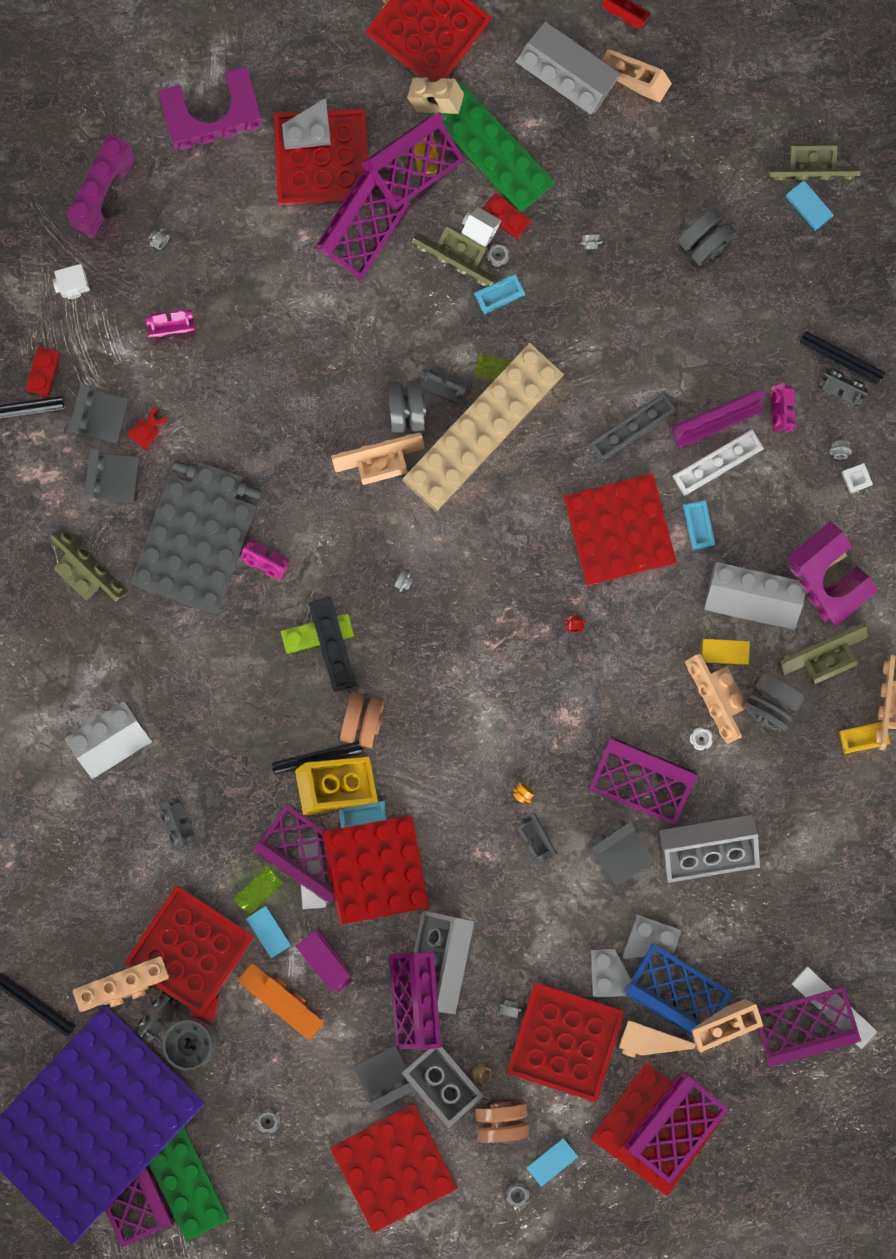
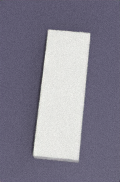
M316 837L302 838V842L315 840ZM317 843L303 845L305 858L319 856ZM298 846L299 859H303L301 847ZM320 859L306 861L307 871L311 874L322 872ZM300 862L299 865L304 868L303 862ZM316 876L323 881V876ZM301 885L303 909L327 907L324 900Z

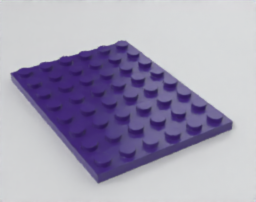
M104 1005L0 1115V1171L71 1244H75L206 1103L108 1005Z

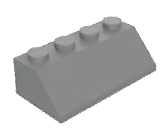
M547 21L530 39L516 61L520 66L589 114L597 112L621 75L619 71Z
M716 562L713 565L704 610L795 630L806 592L799 585V580Z
M752 815L660 830L661 850L667 883L760 867L758 833Z
M422 910L414 953L434 952L438 1012L456 1014L474 921ZM408 997L406 1001L408 1004H410L411 1000Z

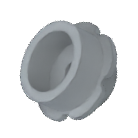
M164 228L160 230L155 229L148 238L150 240L149 245L160 250L166 245L170 236L165 232Z
M600 234L582 235V242H580L581 245H584V249H597L598 244L603 243V241H600Z
M495 244L487 252V259L495 267H500L502 264L505 265L509 261V250L505 246Z
M839 440L832 442L829 453L835 459L843 460L852 454V449H850L848 441Z
M401 570L394 587L400 589V592L403 591V588L409 589L413 581V577L410 576L411 571Z
M505 1000L504 1004H499V1014L518 1018V1013L522 1011L520 1008H517L518 1003Z
M266 1109L263 1113L258 1114L256 1121L260 1131L272 1133L277 1130L280 1118L273 1110Z
M516 1183L514 1186L510 1185L506 1191L508 1203L517 1207L525 1205L526 1200L530 1196L529 1190L522 1183ZM520 1193V1196L516 1197L515 1194Z

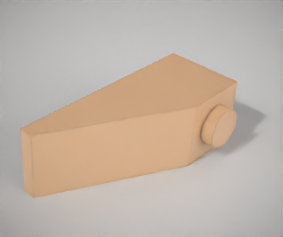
M608 49L601 59L621 73L617 79L619 83L657 102H661L672 84L662 69Z
M744 999L723 1008L691 1031L698 1052L701 1053L762 1027L763 1024L757 1005Z
M628 1019L618 1047L623 1049V1054L634 1058L636 1054L650 1055L694 1049L696 1046L694 1042Z

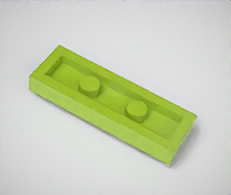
M349 614L337 616L343 640L354 637ZM314 622L281 631L286 654L320 646Z

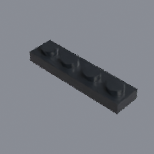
M331 596L308 602L333 691L337 692L355 687L356 682Z

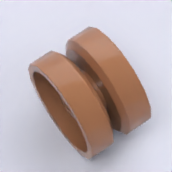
M352 691L343 722L340 741L353 743L358 730H360V745L373 748L376 734L378 735L383 718L382 710L385 699L372 696L367 709H364L365 695Z
M497 1102L475 1107L476 1121L491 1123L480 1126L477 1129L478 1142H506L530 1137L527 1123L513 1122L527 1116L526 1102Z

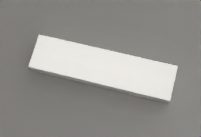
M753 429L672 477L682 494L686 496L764 450V447Z
M806 967L791 983L805 997L832 990L809 967ZM834 994L830 997L827 1004L840 1011L844 1000L838 994ZM828 996L820 998L819 1000L825 1002ZM816 1000L810 1001L817 1009H822L823 1004ZM827 1006L822 1012L832 1023L838 1015L836 1011ZM845 1006L842 1012L848 1015V1012H847V1009H846V1006ZM852 1008L862 1041L855 1044L862 1049L877 1031ZM840 1015L835 1025L843 1032L853 1029L850 1019Z

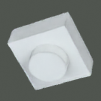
M864 463L841 472L850 494L873 485Z

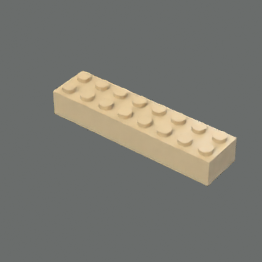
M529 343L408 472L402 481L437 512L555 386L564 374Z

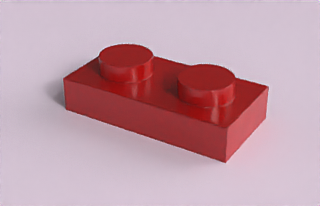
M604 0L601 5L610 14L621 17L629 25L639 29L644 26L651 15L649 11L630 0Z
M496 192L482 208V210L500 219L499 227L515 240L519 238L531 223L529 218Z
M37 346L25 388L26 392L49 398L61 356L60 352Z

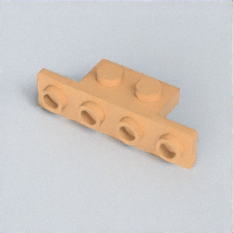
M419 432L393 440H385L378 444L363 446L359 449L340 452L331 457L335 472L358 467L362 483L365 485L408 473L403 455L423 450L425 447L422 434Z
M701 654L686 660L685 664L688 667V671L692 675L698 691L703 697L725 743L729 744L741 738L742 735L732 716L743 711L742 708L746 702L728 666L711 674Z
M890 655L888 661H884L883 675H887L886 684L882 683L880 697L884 698V706L879 707L878 720H882L881 729H877L876 743H880L879 750L886 748L888 728L896 729V681H893L896 655Z
M157 957L73 990V994L80 1012L102 1004H110V1007H115L123 1004V999L132 996L133 999L146 995L145 991L151 989V985L169 979V975L163 958Z

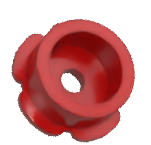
M580 615L568 616L567 621H564L563 624L566 626V632L584 631L586 620H581Z

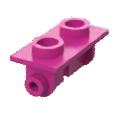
M187 308L170 311L171 318L168 319L166 312L151 313L150 316L145 317L148 326V336L162 337L166 334L186 333L195 330L192 310H187Z
M785 383L772 386L770 400L772 402L773 414L771 422L773 432L785 430V432L794 431L796 426L795 410L787 409V406H795L794 389H792L791 384L785 385Z
M248 541L246 547L244 546L240 559L244 560L249 566L265 571L268 576L282 580L284 571L287 570L290 564L287 557L275 551H272L268 557L266 553L269 548L256 541Z

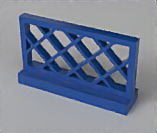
M651 944L630 983L626 985L622 992L693 1036L691 1030L701 1024L697 1012L709 1009L710 1016H713L726 1006L732 995V992L655 944ZM654 951L662 955L663 966L652 968L650 958ZM680 966L684 978L672 980L669 967ZM665 968L668 982L657 984L653 971ZM649 972L653 986L644 988L637 981L641 974ZM697 977L702 980L704 990L692 993L689 979ZM685 980L688 994L677 997L673 983ZM669 985L673 998L666 1000L660 998L658 987ZM649 989H654L655 994L649 991ZM718 990L725 994L720 1003L712 1005L709 991ZM705 993L708 1006L696 1009L693 995ZM689 997L692 1010L683 1012L679 1008L678 999ZM674 1001L675 1006H673L669 1002Z

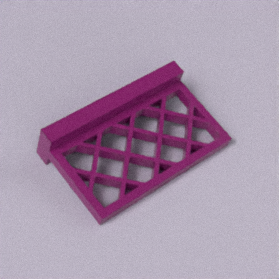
M440 112L428 116L361 163L365 171H370L393 210L465 161L443 125L442 121L444 118ZM437 129L442 135L441 144L431 142L432 134ZM422 143L426 145L424 156L414 154L415 144ZM430 146L440 148L439 160L429 158ZM445 150L451 151L455 156L456 160L453 163L443 162ZM399 155L408 156L407 169L397 166ZM413 158L423 160L421 172L411 170ZM428 162L438 164L437 173L434 176L426 174ZM382 167L391 169L389 181L382 179L378 173V170ZM396 170L406 173L404 185L394 182ZM410 174L421 176L417 188L409 186ZM393 186L403 188L402 198L397 202L392 195Z
M362 171L314 247L319 253L325 254L359 280L363 279L410 204L407 201L400 206L397 212L390 213L389 204L383 192L382 199L372 200L371 191L375 184L377 186L378 184L370 171ZM392 190L393 197L397 201L400 200L402 196ZM383 202L385 215L375 217L373 203ZM369 205L371 218L360 220L359 209L361 206ZM386 218V230L378 233L376 220ZM371 221L373 234L363 236L361 223ZM356 224L358 237L348 239L347 228L349 225ZM374 237V249L366 252L364 239ZM359 240L361 253L351 255L349 242ZM344 243L346 256L339 258L332 252L338 244ZM362 256L363 266L358 272L353 268L351 258Z
M764 390L756 393L751 391L671 426L669 429L678 449L763 413L764 410L761 402L766 397Z
M611 736L589 790L676 825L698 775L695 771ZM609 753L619 756L622 765L609 770L606 763ZM623 758L630 762L624 763ZM634 763L640 765L644 774L631 779L626 767ZM605 766L607 771L601 773L603 767ZM624 768L628 780L615 785L611 773ZM645 768L650 769L652 771L646 773ZM656 772L662 774L665 783L652 788L648 776ZM608 774L613 786L605 790L596 787L598 778ZM645 777L650 789L637 794L632 782ZM666 777H669L673 780L668 782ZM676 782L687 785L684 793L676 797L673 796L669 786ZM630 783L634 796L627 799L620 797L617 788ZM667 786L671 799L658 803L654 791ZM615 790L616 795L613 794V793H611V792H609V791ZM652 793L656 805L648 808L642 806L639 797ZM681 798L679 805H677L676 800ZM636 799L638 804L632 802L631 800ZM673 802L676 808L673 819L663 815L660 806ZM658 808L660 813L653 811V809Z
M286 804L262 839L254 846L253 850L326 903L332 905L334 902L332 887L326 884L325 878L329 871H324L322 860L326 858V854L322 855L320 842H323V838L319 839L318 833L322 835L324 830ZM287 812L296 817L297 826L283 828L282 819ZM299 820L305 823V825H300ZM279 823H280V828H281V829L275 830L276 827H277V826L279 825ZM311 827L315 830V840L302 842L300 829ZM298 830L300 842L286 845L284 832ZM271 834H282V846L273 847L266 841ZM317 843L319 856L305 858L303 845ZM300 846L303 859L291 860L288 857L287 848ZM279 849H284L285 855ZM320 859L322 872L311 874L307 871L306 861ZM303 862L304 868L297 863ZM316 876H323V881Z
M434 952L389 954L397 1049L428 1050L441 1048ZM398 960H399V962H400L401 965H402V967H401L400 970H399V966H398ZM406 973H407L408 976L410 977L409 980H408V982H407L406 979H405V974H406ZM400 985H401V986L403 987V989H404L403 992H402V994H401V992H400ZM408 997L411 1000L410 1005L406 1001ZM402 1008L406 1013L404 1017L402 1016ZM409 1021L413 1024L412 1029L408 1025ZM404 1032H405V1034L407 1035V1039H406L405 1043H404Z
M845 986L759 1011L760 1015L770 1013L778 1017L772 1030L765 1026L758 1028L769 1067L862 1042ZM842 992L844 1004L839 1011L827 1003L832 995ZM828 996L825 1002L819 1000L820 998ZM816 1000L823 1004L817 1017L805 1011L809 1001ZM805 1003L802 1009L796 1006ZM826 1006L838 1013L832 1025L819 1019ZM845 1006H846L848 1015L842 1012ZM794 1007L801 1011L795 1023L782 1017L786 1008ZM782 1009L780 1015L774 1013V1011ZM803 1013L816 1019L809 1032L797 1026ZM840 1015H843L850 1019L853 1029L843 1032L834 1026ZM780 1019L793 1026L787 1038L774 1032ZM818 1021L830 1027L826 1037L819 1038L812 1034ZM794 1028L808 1034L802 1044L797 1045L789 1040ZM764 1029L770 1032L767 1039L765 1036ZM833 1029L839 1032L837 1034L830 1035ZM774 1034L783 1039L784 1043L780 1050L770 1052L768 1041L771 1035ZM809 1036H812L813 1038L816 1039V1040H812V1041L807 1042ZM787 1042L793 1045L791 1047L784 1048Z
M682 1072L624 1144V1147L670 1184L729 1109L686 1073ZM695 1087L700 1091L701 1101L688 1103V1094ZM704 1095H705L707 1098H709L710 1100L705 1101ZM716 1104L721 1109L714 1117H706L705 1105ZM701 1106L702 1118L690 1120L689 1107ZM677 1108H685L686 1120L674 1122L673 1112ZM703 1122L704 1131L700 1135L692 1136L690 1124ZM687 1124L688 1137L675 1138L674 1126ZM670 1126L671 1139L659 1140L658 1131L662 1127ZM688 1141V1151L685 1154L677 1155L676 1142ZM672 1143L673 1155L660 1157L659 1144ZM655 1145L656 1158L646 1159L641 1155L646 1146ZM673 1160L674 1168L667 1176L661 1170V1161ZM651 1162H657V1167Z
M149 1165L136 1178L134 1186L129 1185L127 1187L132 1189L129 1201L127 1202L119 1198L115 1200L126 1205L123 1218L114 1215L112 1211L114 1202L106 1210V1214L122 1248L158 1230L164 1229L176 1221ZM135 1191L145 1195L147 1200L144 1208L132 1203ZM130 1207L142 1211L139 1223L126 1219ZM145 1213L153 1215L158 1225L152 1228L141 1225ZM124 1223L137 1227L134 1236L127 1240L122 1233ZM140 1229L145 1230L144 1232L138 1234Z

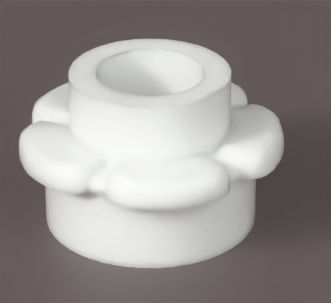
M699 727L690 735V743L697 750L708 749L712 745V733L708 729Z

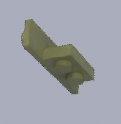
M790 144L789 167H767V174L774 180H785L788 176H795V179L807 180L809 176H818V179L822 180L832 179V176H841L842 179H854L855 176H861V170L858 166H837V144Z
M447 225L437 244L420 234H416L411 242L416 244L415 247L426 253L429 251L436 255L435 258L438 261L455 266L459 273L475 277L476 282L479 284L492 286L497 281V277L478 267L488 247H484L461 234V231Z
M63 528L52 533L50 539L65 552V555L54 567V570L86 601L91 599L100 587L114 601L121 599L128 593L123 584L115 579L104 565L98 563L90 555V552L74 539L71 533Z
M865 623L851 626L843 633L831 635L823 642L811 644L803 651L787 655L780 661L783 675L805 666L814 684L857 666V660L849 646L868 637L867 626Z

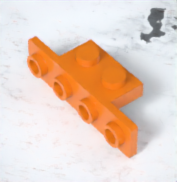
M253 963L250 964L238 979L242 986L307 1040H311L324 1024L321 1019L303 1005L306 1001L296 992L291 995L285 990L288 986L278 977L273 980Z

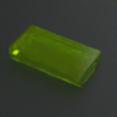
M478 354L473 377L494 381L512 361Z

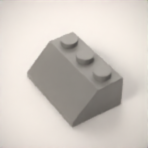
M123 701L65 738L73 754L91 779L96 778L152 742L126 701Z
M442 1046L441 1048L425 1050L402 1072L403 1076L447 1128L453 1125L484 1097Z

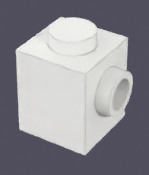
M477 207L472 213L468 212L464 217L462 224L465 226L461 234L486 247L494 238L501 220Z
M81 264L54 271L56 278L52 279L56 293L60 292L63 298L75 299L80 297L81 293L90 291L85 270Z

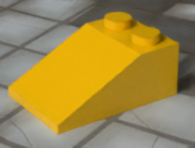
M369 757L307 762L295 770L303 816L329 813L378 802Z

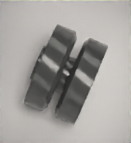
M716 207L699 218L678 240V243L685 251L696 247L692 252L691 258L698 266L703 265L717 255L737 234V231L730 223L723 224L717 228L723 220V215Z
M421 380L408 382V396H403V385L401 382H389L392 433H403L406 430L405 418H410V428L413 432L425 431L424 416H426L425 397L422 395Z

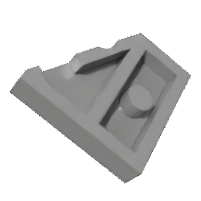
M322 99L282 124L285 149L331 145L326 99Z
M636 915L622 958L644 957L651 944L657 945L668 953H674L682 930ZM654 951V953H653V955H660L659 953H657V952H655V951Z
M615 949L591 950L592 997L626 996L622 992L626 985L630 983L631 978Z

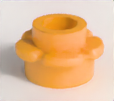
M520 782L517 786L513 787L515 791L513 796L519 802H531V798L535 794L526 784Z

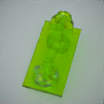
M266 866L233 899L250 916L283 882Z

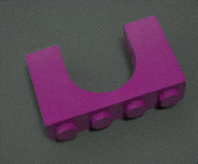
M247 66L225 72L231 94V107L221 120L213 123L200 122L190 115L180 85L158 91L174 149H189L195 143H211L215 140L214 138L221 136L229 138L235 136L239 131L246 130L250 132L257 130L260 125H263Z
M108 133L66 213L74 229L92 238L96 235L104 219L101 213V206L111 182L117 174L126 177L136 158L130 143Z
M830 521L787 558L792 565L790 567L791 572L801 580L799 585L806 593L810 594L808 600L814 607L819 609L817 611L818 616L825 623L829 621L836 627L878 592L870 576L857 566L837 583L823 587V578L829 566L852 547L844 532Z
M319 929L295 946L331 992L335 989L340 992L352 982L350 977L353 975V972Z

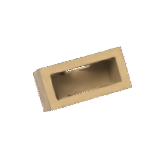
M413 77L407 98L416 112L459 114L464 93L455 79L440 78L437 82H430L428 78ZM427 97H435L434 99L438 104L428 102Z

